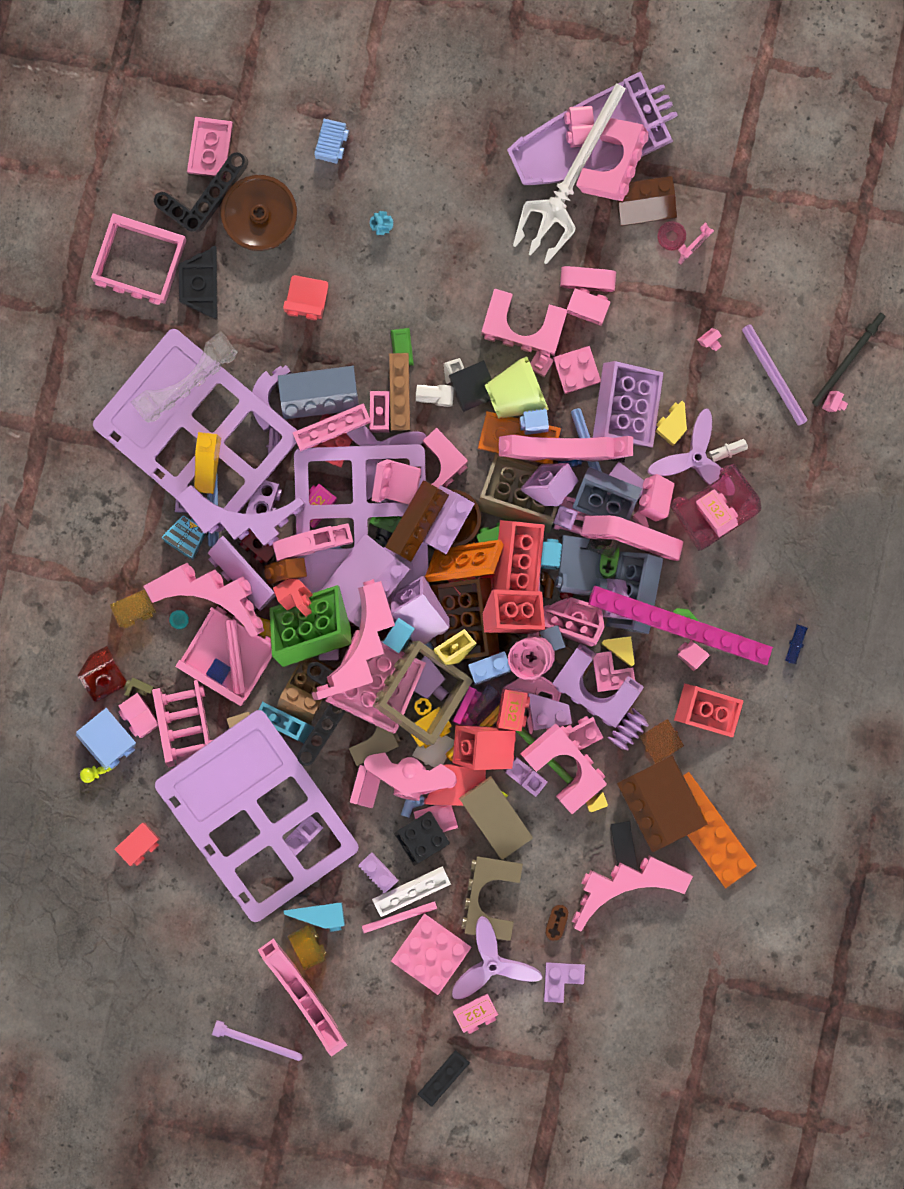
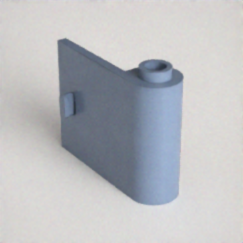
M562 536L559 575L555 580V587L558 588L559 592L591 596L594 586L607 590V580L600 574L602 548L607 541Z

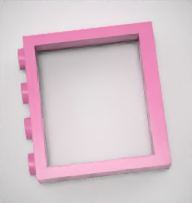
M112 214L91 278L95 285L106 288L107 285L113 287V291L124 294L125 291L131 293V296L137 299L144 297L148 298L150 303L160 305V303L166 304L187 240L183 235ZM118 226L177 245L161 295L101 277Z

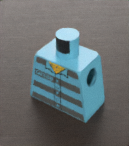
M182 516L162 536V540L193 561L206 534L193 518L189 520L187 517Z

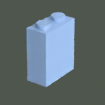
M505 651L468 665L475 685L511 672Z
M107 708L76 732L78 739L105 770L109 767L113 769L120 763L119 759L122 756L128 757L135 751L133 747H135L136 742Z

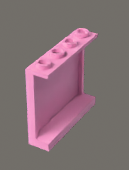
M218 606L216 609L211 607V611L182 659L178 661L175 667L239 706H243L272 659L271 638L266 636L264 639L258 634L251 638L242 623L233 616L232 619L236 620L245 687L244 693L235 694L233 691L225 621L231 618L226 616L227 611Z

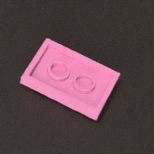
M195 117L187 169L188 174L215 177L229 156L233 128L232 121Z

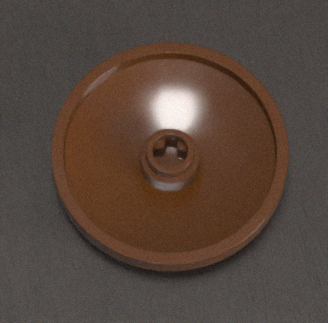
M252 175L237 181L227 191L222 201L221 219L226 233L236 244L252 251H266L278 247L289 238L296 225L297 206L291 191L281 181L271 176Z

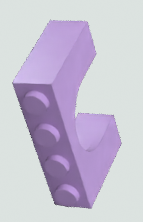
M580 643L552 684L556 686V690L569 695L573 702L586 707L589 713L602 718L606 725L616 728L644 686L628 676L619 690L611 697L598 698L590 694L584 686L583 674L596 653Z

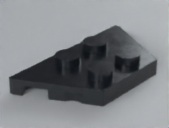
M217 246L210 247L211 249L179 263V302L213 319H218Z

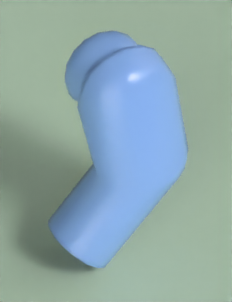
M421 795L419 801L406 799L401 815L410 818L413 808L424 805L425 797Z

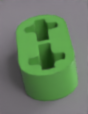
M607 542L602 548L600 574L606 579L613 578L617 572L620 552L619 546L615 542ZM610 547H613L614 551H616L612 553V558H608V551H605L606 549L609 550ZM611 562V569L613 570H610L609 573H606L605 569L603 568H606L607 563Z

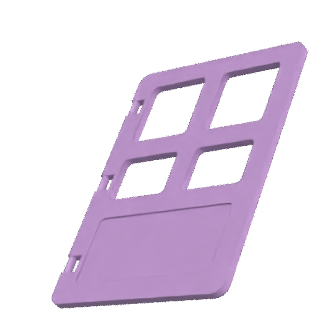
M171 329L167 332L93 421V427L98 433L175 498L186 490L195 478V456L176 477L163 468L156 461V457L180 428H185L196 438L198 432L219 435L222 437L219 458L245 479L244 485L224 507L228 511L239 513L296 445L293 432L297 430L177 329ZM222 384L239 399V403L217 430L211 433L195 420L192 415L215 386ZM251 411H254L282 435L280 442L256 469H253L225 445L228 437ZM114 431L122 437L118 442L111 437ZM157 469H160L165 474L162 479L154 474ZM220 523V528L215 532H222L225 529L224 526Z
M414 444L308 448L301 452L297 449L294 453L295 500L300 497L305 502V505L302 506L304 510L296 515V535L310 531V520L352 518L354 520L355 547L364 534L368 535V518L403 516L409 506L408 504H370L367 502L366 461L371 459L407 458L410 461V466L420 467L421 469L420 487L422 481H426L424 448L421 445ZM350 460L352 462L353 502L351 504L310 505L308 463L311 461ZM422 542L411 562L383 547L410 568V571L391 595L421 576L425 578L428 570V544ZM353 548L325 549L316 551L313 554L297 557L304 558L307 577L298 580L312 593L320 591ZM390 595V596L388 597V599H387V602H388L390 611H391V595Z
M256 710L155 782L157 792L239 903L245 914L253 922H258L353 856L359 848L356 840L262 710ZM292 776L307 795L308 800L276 823H272L258 805L257 799ZM174 795L181 803L176 808L169 800ZM241 810H245L259 828L260 834L225 857L210 838L209 833ZM318 812L337 837L341 846L311 868L304 869L282 836L313 813ZM208 844H210L215 851V853H213L211 856L204 848ZM266 846H271L292 874L293 880L263 902L258 903L236 874L235 868ZM242 892H245L250 899L246 903L239 897Z

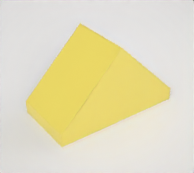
M464 629L434 648V652L445 665L459 664L475 647L476 642Z
M631 636L603 640L601 645L628 666L632 667L635 664Z

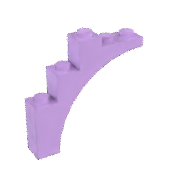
M191 485L176 497L205 534L209 532L213 534L220 528L219 524L221 523L234 540L238 538L242 540L249 534L248 530L251 529L264 546L267 544L271 546L273 542L278 541L279 538L277 536L280 535V532L276 527L279 526L281 528L289 522L287 518L292 514L298 515L304 510L302 506L305 505V502L299 497L290 504L271 512L241 514L228 511L213 504Z

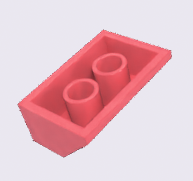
M492 590L483 611L484 632L533 634L545 630L542 592Z

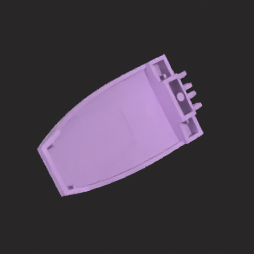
M641 71L618 83L626 88L611 118L643 124L649 133L648 140L642 149V156L672 143L673 140L665 122L677 117V112H671L662 117L660 112L671 108L673 104L672 102H667L659 107L657 105L669 100L670 97L669 95H663L656 100L652 97V95L663 91L665 86L659 85L649 90ZM614 86L586 99L574 107L592 106L595 123ZM567 111L551 119L525 137L521 136L507 149L523 185L549 184L564 181L581 147L571 148L570 143H567L566 132L569 131L568 124H565L564 114ZM599 138L584 168L600 172L614 169L623 158L624 147L603 142Z

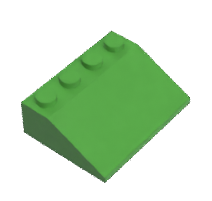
M338 585L312 593L313 596L309 597L311 601L309 606L312 613L306 617L296 606L288 611L281 604L270 608L272 657L282 667L351 644V628Z

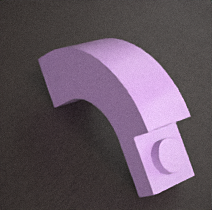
M286 365L283 368L282 366L276 368L272 372V376L265 371L254 385L252 393L269 407L270 394L278 385V375L292 374ZM253 411L260 427L264 432L268 431L272 426Z

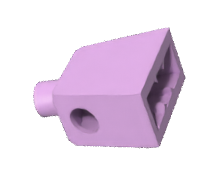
M424 656L421 661L426 664L414 692L426 699H429L433 694L442 701L448 695V692L441 686L445 678L432 661Z

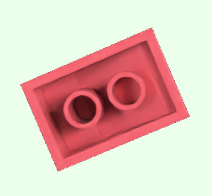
M684 683L674 721L733 737L743 700Z

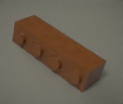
M423 480L385 548L411 562L449 494Z

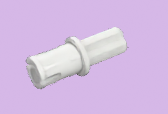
M742 439L729 445L726 443L721 448L709 451L712 461L716 462L726 457L732 458V455L747 450L748 445Z

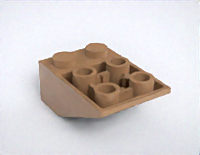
M313 657L298 663L276 707L309 725L313 722L325 698L313 699L312 693L316 692L317 687L322 685L308 676L307 667L312 662H319L333 672L336 670ZM313 666L310 670L311 675L319 676L321 668Z

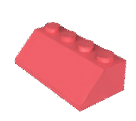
M500 520L498 540H501L504 546L495 568L493 590L538 591L545 525Z

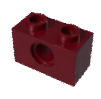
M251 529L248 530L249 534L242 540L238 538L240 541L239 546L247 552L249 549L254 552L255 555L253 557L261 564L264 561L269 564L275 557L273 545L269 546L267 544L261 549L254 548V542L258 538Z

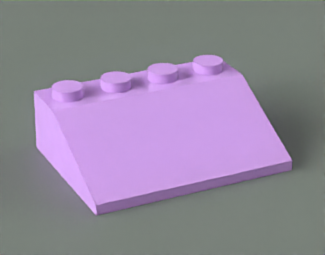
M617 361L603 363L593 438L632 436L633 445L652 448L663 372Z
M364 534L321 590L338 585L348 619L360 628L362 608L358 588L364 586L363 582L374 579L375 583L381 581L386 599H388L410 571V568L367 534Z

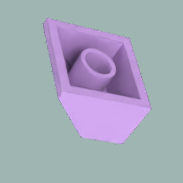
M568 463L541 464L521 487V490L544 506H559L563 503L568 493L573 491L574 486L579 480Z

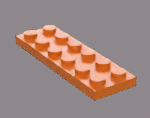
M687 772L683 776L708 825L687 836L726 889L757 865L690 772Z

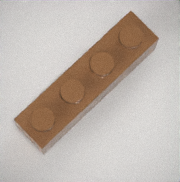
M390 353L391 431H410L409 353Z

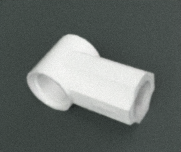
M417 385L416 402L435 403V405L443 407L453 406V386Z

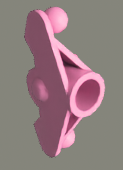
M386 753L369 755L364 761V766L369 772L394 788L393 795L403 799L419 801L421 795L443 788H452L457 783L455 773L442 764L429 771L426 770L418 759L413 757H407L398 764L391 763Z

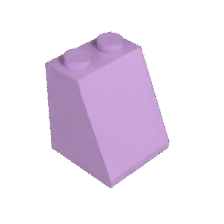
M423 576L391 595V614L396 620L400 618L415 628L411 636L413 642L420 641L423 644H427L433 637L438 634H444L448 630L449 617Z

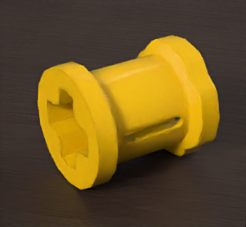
M420 698L415 702L414 708L418 715L426 716L431 712L432 705L428 699ZM422 702H426V706L429 707L424 712H420L421 710L418 708V704L421 705Z

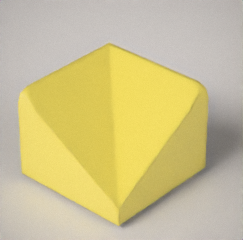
M603 792L594 795L586 802L590 813L608 806Z

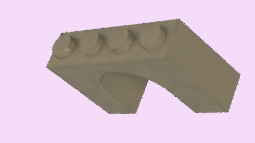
M335 705L332 707L334 713L343 710ZM377 726L371 738L349 748L358 767L364 764L365 759L369 755L388 753L399 748L398 743L401 741L397 732L393 734Z
M477 856L476 860H472L471 871H474V877L469 879L468 884L471 896L466 898L465 910H468L467 918L463 917L461 929H465V934L476 935L477 920L483 916L491 923L496 939L511 941L514 921L492 918L486 915L479 906L478 896L481 888L492 880L520 883L523 864Z

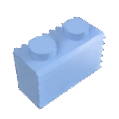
M323 119L314 154L316 159L335 164L338 163V159H342L344 154L342 143L343 140L347 141L349 134L345 123Z
M545 408L543 410H532V412L530 410L528 412L525 411L523 416H520L521 431L524 430L525 435L548 432L549 424Z

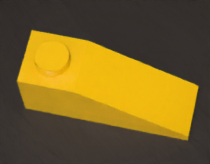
M198 432L195 450L194 487L200 493L214 494L222 439L217 434Z

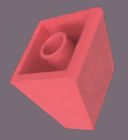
M456 725L452 763L473 770L512 769L516 731L489 726Z

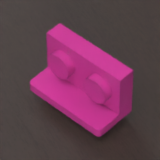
M469 686L453 722L458 725L473 726L486 699V695Z

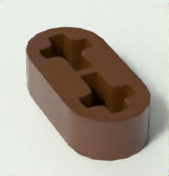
M556 905L552 908L546 926V936L552 941L559 940L562 937L568 919V909L563 905ZM563 908L565 916H561L559 922H557V915L554 914V911ZM556 923L558 924L557 931L560 933L553 938L549 929H553Z

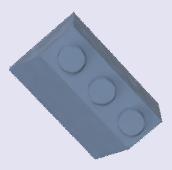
M589 467L572 509L590 516L610 515L630 520L642 488Z

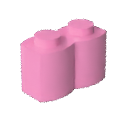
M592 106L569 107L567 113L564 114L565 124H568L569 131L566 132L567 143H570L571 148L582 147L594 125Z
M136 693L119 705L121 710L118 712L124 721L128 720L131 726L129 729L135 737L143 738L159 727L157 718L140 693Z

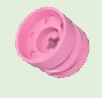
M529 636L516 642L508 654V664L511 671L517 677L524 680H532L546 673L552 667L555 660L552 645L540 636ZM533 652L534 656L537 657V659L533 660V657L530 656V654H532Z

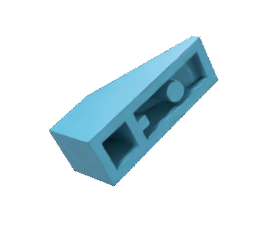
M264 702L261 703L258 709L267 715L277 731L302 743H305L314 729L313 726Z
M342 902L284 910V915L325 929L330 928V932L342 930L341 926H345Z

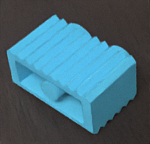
M547 539V542H543L541 568L559 569L562 544L559 543V540Z

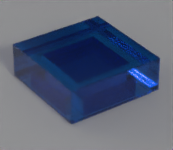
M215 658L206 675L223 684L231 672V667Z

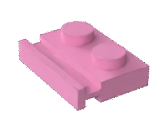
M435 805L413 812L415 819L430 811L443 832L458 828L452 805Z

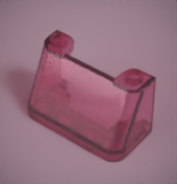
M733 463L730 466H724L720 470L718 480L689 499L681 496L675 498L670 507L697 550L701 551L757 515L761 511V501L743 474ZM714 489L718 494L722 493L728 502L726 505L729 509L733 507L738 515L736 518L738 525L721 537L717 536L696 505L697 500Z

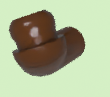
M541 571L540 583L544 587L543 597L552 599L555 582L547 572Z

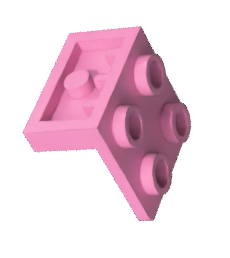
M388 459L378 463L371 500L380 502L387 498L409 505L418 490L421 469Z

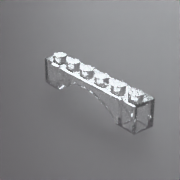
M220 331L206 342L199 363L185 379L165 389L145 390L131 403L146 422H154L165 409L169 410L174 407L175 402L179 398L188 396L193 387L202 385L206 381L205 378L207 376L217 373L221 369V365L225 362H231L236 357L235 354L238 351L226 335Z

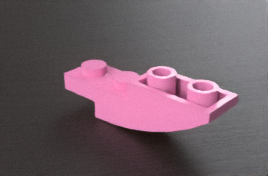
M347 523L334 527L319 528L273 542V548L278 562L284 559L313 554L320 550L351 544L353 539L349 524Z

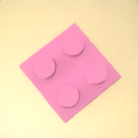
M590 346L553 357L564 394L601 383Z

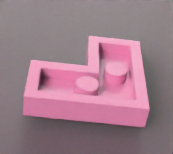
M611 651L596 653L593 658L597 692L618 690L628 676L635 680L633 668L614 670Z

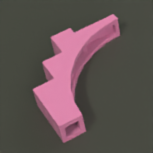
M186 563L144 585L152 603L178 595L196 596L217 603L231 612L244 625L251 638L264 631L261 619L256 616L252 602L246 597L252 594L250 583L244 577L224 586L222 576L216 570L196 579L194 569Z
M651 855L643 859L640 865L641 872L622 863H619L618 866L615 865L610 875L613 877L612 880L590 870L589 874L586 873L581 882L583 884L582 888L588 892V895H583L580 902L582 907L573 916V927L582 931L588 919L600 906L625 891L645 887H659L685 894L693 876Z
M274 938L258 949L264 962L302 1011L329 1055L332 1057L346 1047L347 1044L339 1032L334 1019L304 980L296 965Z

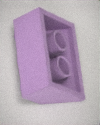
M440 485L439 489L449 494V497L423 542L447 554L475 503Z

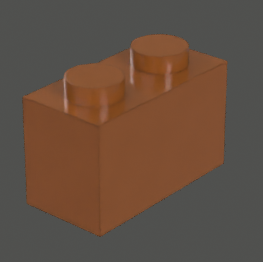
M304 558L284 559L264 566L267 585L280 584L288 579L307 577Z

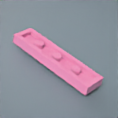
M363 403L295 431L293 436L301 452L369 424L371 419Z

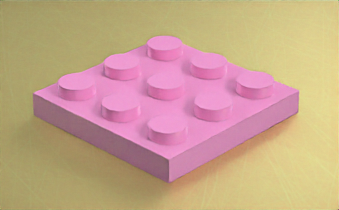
M424 913L391 962L439 995L472 947Z

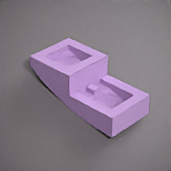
M517 757L514 758L512 769H505L504 771L535 797L548 783Z
M309 816L284 841L294 855L297 856L323 827L312 816Z

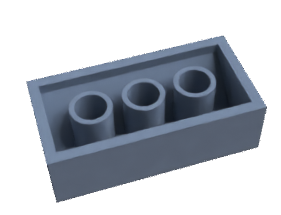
M354 366L278 375L283 419L344 412L359 405Z
M620 552L615 579L626 581L629 598L652 606L655 605L663 558L650 554ZM607 618L606 627L649 634V625L630 619Z

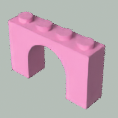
M610 118L600 139L603 142L623 146V158L614 169L606 172L582 168L576 184L582 193L623 201L629 191L631 178L635 175L637 162L641 159L643 146L648 140L649 132L643 124Z
M494 289L481 332L484 339L495 342V340L503 341L502 344L509 347L517 345L526 352H532V350L539 351V355L542 354L549 358L550 355L555 356L567 309L549 304L542 328L533 335L521 336L513 332L507 323V314L513 294Z
M438 428L423 440V444L437 457L441 465L440 475L432 485L437 488L440 485L447 488L453 483L454 480L452 478L457 473L461 475L466 471L468 460Z
M554 724L520 754L536 772L558 755L574 757L577 763V774L574 780L556 795L564 807L573 814L605 787L607 783L603 780L605 775L599 768L595 770L592 767L594 762L587 754L585 756L582 755L580 752L581 746L575 740L572 742L568 738L570 733L564 726L560 728L557 724Z

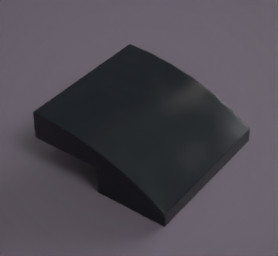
M484 360L449 375V379L456 392L455 396L463 412L491 401L485 385L492 378Z

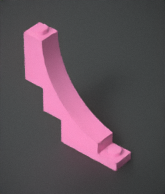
M508 435L499 437V456L529 461L549 459L556 461L583 460L596 462L633 456V437L538 438Z
M374 579L363 582L364 586L358 588L362 609L357 640L345 661L333 673L327 676L330 687H328V684L319 686L317 691L312 693L314 700L326 698L373 682L366 659L384 654L377 631L395 626L381 581L375 583Z

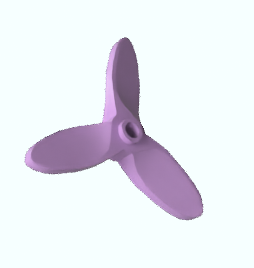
M709 409L702 410L696 419L691 436L690 451L662 458L651 464L647 472L652 476L655 474L670 476L683 472L688 468H693L712 489L725 496H731L735 491L731 479L719 465L708 459L705 453L712 431V415Z
M365 425L346 433L359 446L421 445L426 438L424 433L412 431L391 436L380 442L375 439ZM382 459L366 461L367 500L372 497L376 467L378 463L382 462Z
M481 916L476 923V940L482 961L472 966L458 979L453 986L452 995L454 999L466 998L479 990L492 975L496 974L516 980L533 982L541 980L542 974L536 968L525 963L501 958L498 955L494 929L489 920Z

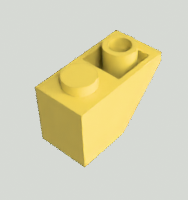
M683 401L679 404L675 402L669 409L670 415L667 418L662 417L656 424L658 427L656 433L672 446L677 443L687 430L685 403Z

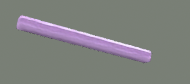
M752 325L745 326L742 332L797 425L804 424L807 421L806 416Z

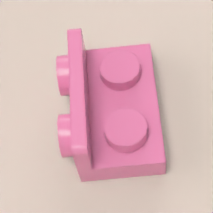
M586 716L578 720L579 725L573 728L571 725L565 727L570 733L568 738L572 742L575 740L582 749L604 738L593 717L589 719Z

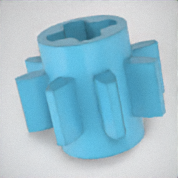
M379 211V213H374V216L371 217L370 227L373 231H376V235H384L393 228V219L391 216H387L386 211Z

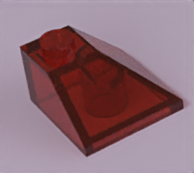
M108 646L90 654L78 673V678L94 703L125 687L127 682Z

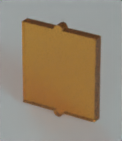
M668 719L639 736L646 747L645 751L649 752L655 764L684 746L677 735L678 731L674 730Z

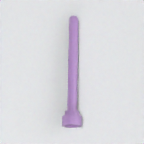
M218 1020L212 1032V1035L216 1037H224L225 1035L297 1061L303 1058L301 1053L229 1029L227 1025H224V1022Z

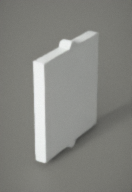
M439 736L435 744L427 748L417 745L412 756L423 761L425 765L429 764L434 768L440 764L443 765L447 759L445 754L453 747L454 739L448 736L442 738Z

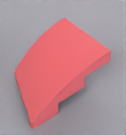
M444 764L443 766L455 773L457 783L452 788H443L430 792L428 797L424 799V804L464 806L459 798L486 780V770H473L457 764Z

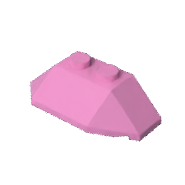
M572 597L543 607L545 629L558 625L564 638L590 647L597 644L604 629L602 609L590 606L588 602Z

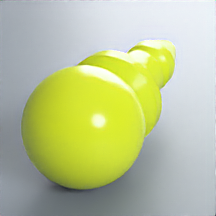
M95 766L84 768L80 772V778L83 782L90 783L95 778L98 779L99 774H104L112 769L109 767L105 770L102 766L97 769Z

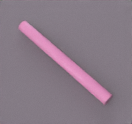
M434 901L363 925L362 929L364 933L435 910L437 906Z

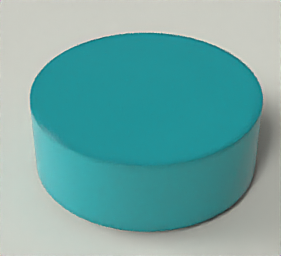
M176 610L171 613L169 622L172 627L180 630L188 625L189 617L184 611Z

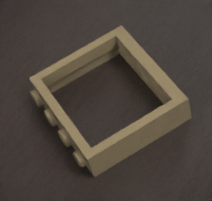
M414 641L410 642L408 647H405L404 656L395 663L394 672L385 679V686L382 691L380 690L376 694L377 697L372 706L426 745H433L473 680L452 664L445 665L438 655L422 642ZM418 652L458 680L427 732L387 704Z

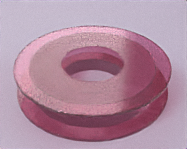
M670 221L660 227L658 242L664 249L677 250L685 243L686 231L680 223ZM669 231H674L677 234V239L670 241L667 239L666 234Z

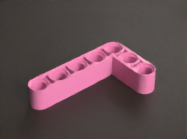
M610 515L585 516L581 536L586 538L614 539L674 561L680 560L684 543L682 540L629 520Z

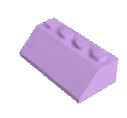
M224 536L210 549L208 554L211 557L208 560L215 568L218 565L223 570L221 574L228 582L244 577L250 583L252 594L247 597L252 602L254 610L258 608L261 611L276 597L273 590Z

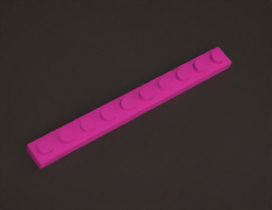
M597 586L593 587L588 605L762 665H768L773 647Z

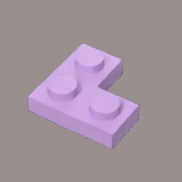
M546 962L544 1002L564 1003V983L584 984L585 964Z

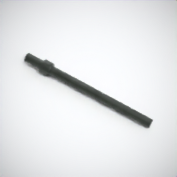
M880 312L874 321L867 325L865 333L813 400L812 404L818 407L870 337L876 334L879 325L886 317L883 313Z

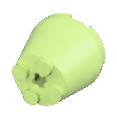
M528 357L518 360L485 385L498 419L521 416L525 411L528 412L529 410L531 412L532 410H543L544 408L549 410Z

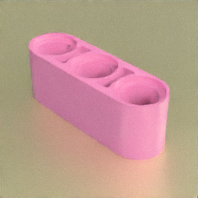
M570 266L561 267L560 287L584 288L590 291L602 292L615 291L616 271Z

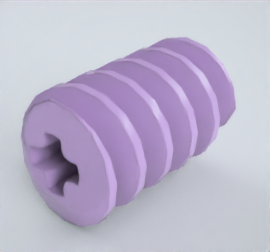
M633 708L631 709L634 715L627 713L626 715L629 720H621L624 726L617 725L619 732L612 731L614 738L607 737L617 747L627 751L629 750L627 743L634 744L631 738H639L636 732H644L641 726H649L646 719Z

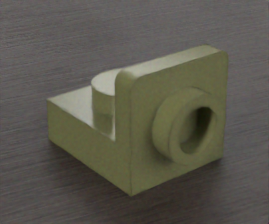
M132 677L131 680L126 682L124 690L126 691L125 695L131 697L136 687V692L147 696L148 693L153 695L152 690L156 687Z

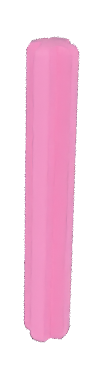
M227 619L225 621L233 691L235 694H242L245 692L237 625L235 619Z

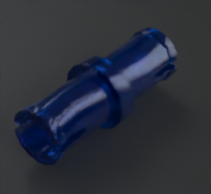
M796 624L792 640H789L788 643L790 646L784 661L797 664L800 650L804 647L803 641L808 630L807 627Z

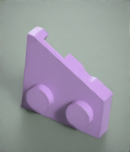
M528 693L533 730L551 728L554 724L558 726L572 724L568 704Z

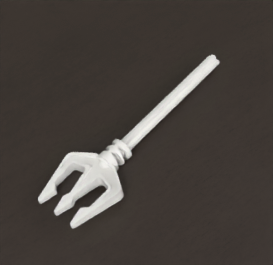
M617 83L615 84L564 181L557 184L558 192L553 191L556 194L555 197H550L549 200L527 201L524 204L513 243L514 247L525 237L523 227L532 211L542 213L543 218L537 237L532 240L529 255H532L541 245V239L555 222H559L565 228V232L556 247L548 249L544 261L545 264L553 258L575 233L576 227L566 210L567 205L565 201H570L568 195L574 194L573 186L626 88Z

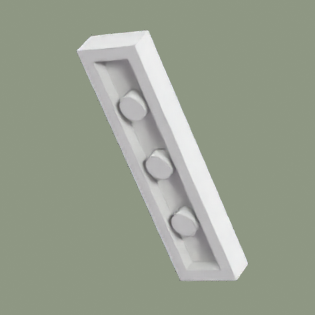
M442 866L372 900L380 917L449 886L451 883Z

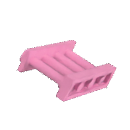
M198 680L194 681L195 689L175 694H163L160 688L152 690L164 759L168 768L176 766L175 760L178 757L194 754L213 741L210 740L202 698L206 697L203 685L200 686ZM197 697L198 707L173 713L166 712L165 705H168L169 702ZM200 715L202 723L200 726L177 731L169 730L168 723H171L173 720ZM200 733L204 734V744L181 749L172 748L171 742L176 738Z

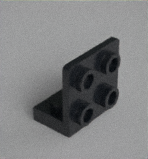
M430 811L394 833L414 866L450 844Z

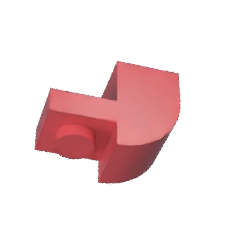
M288 579L273 587L278 602L287 611L296 606L305 617L312 613L309 606L311 605L309 597L313 596V594L300 580Z

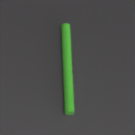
M523 727L522 731H516L529 745L536 741ZM553 758L547 762L567 784L573 780Z

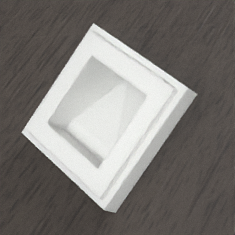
M460 358L444 363L446 384L451 383L449 379L450 374L464 369Z

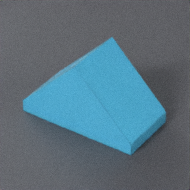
M398 618L395 626L392 627L383 643L397 653H400L407 647L415 628Z

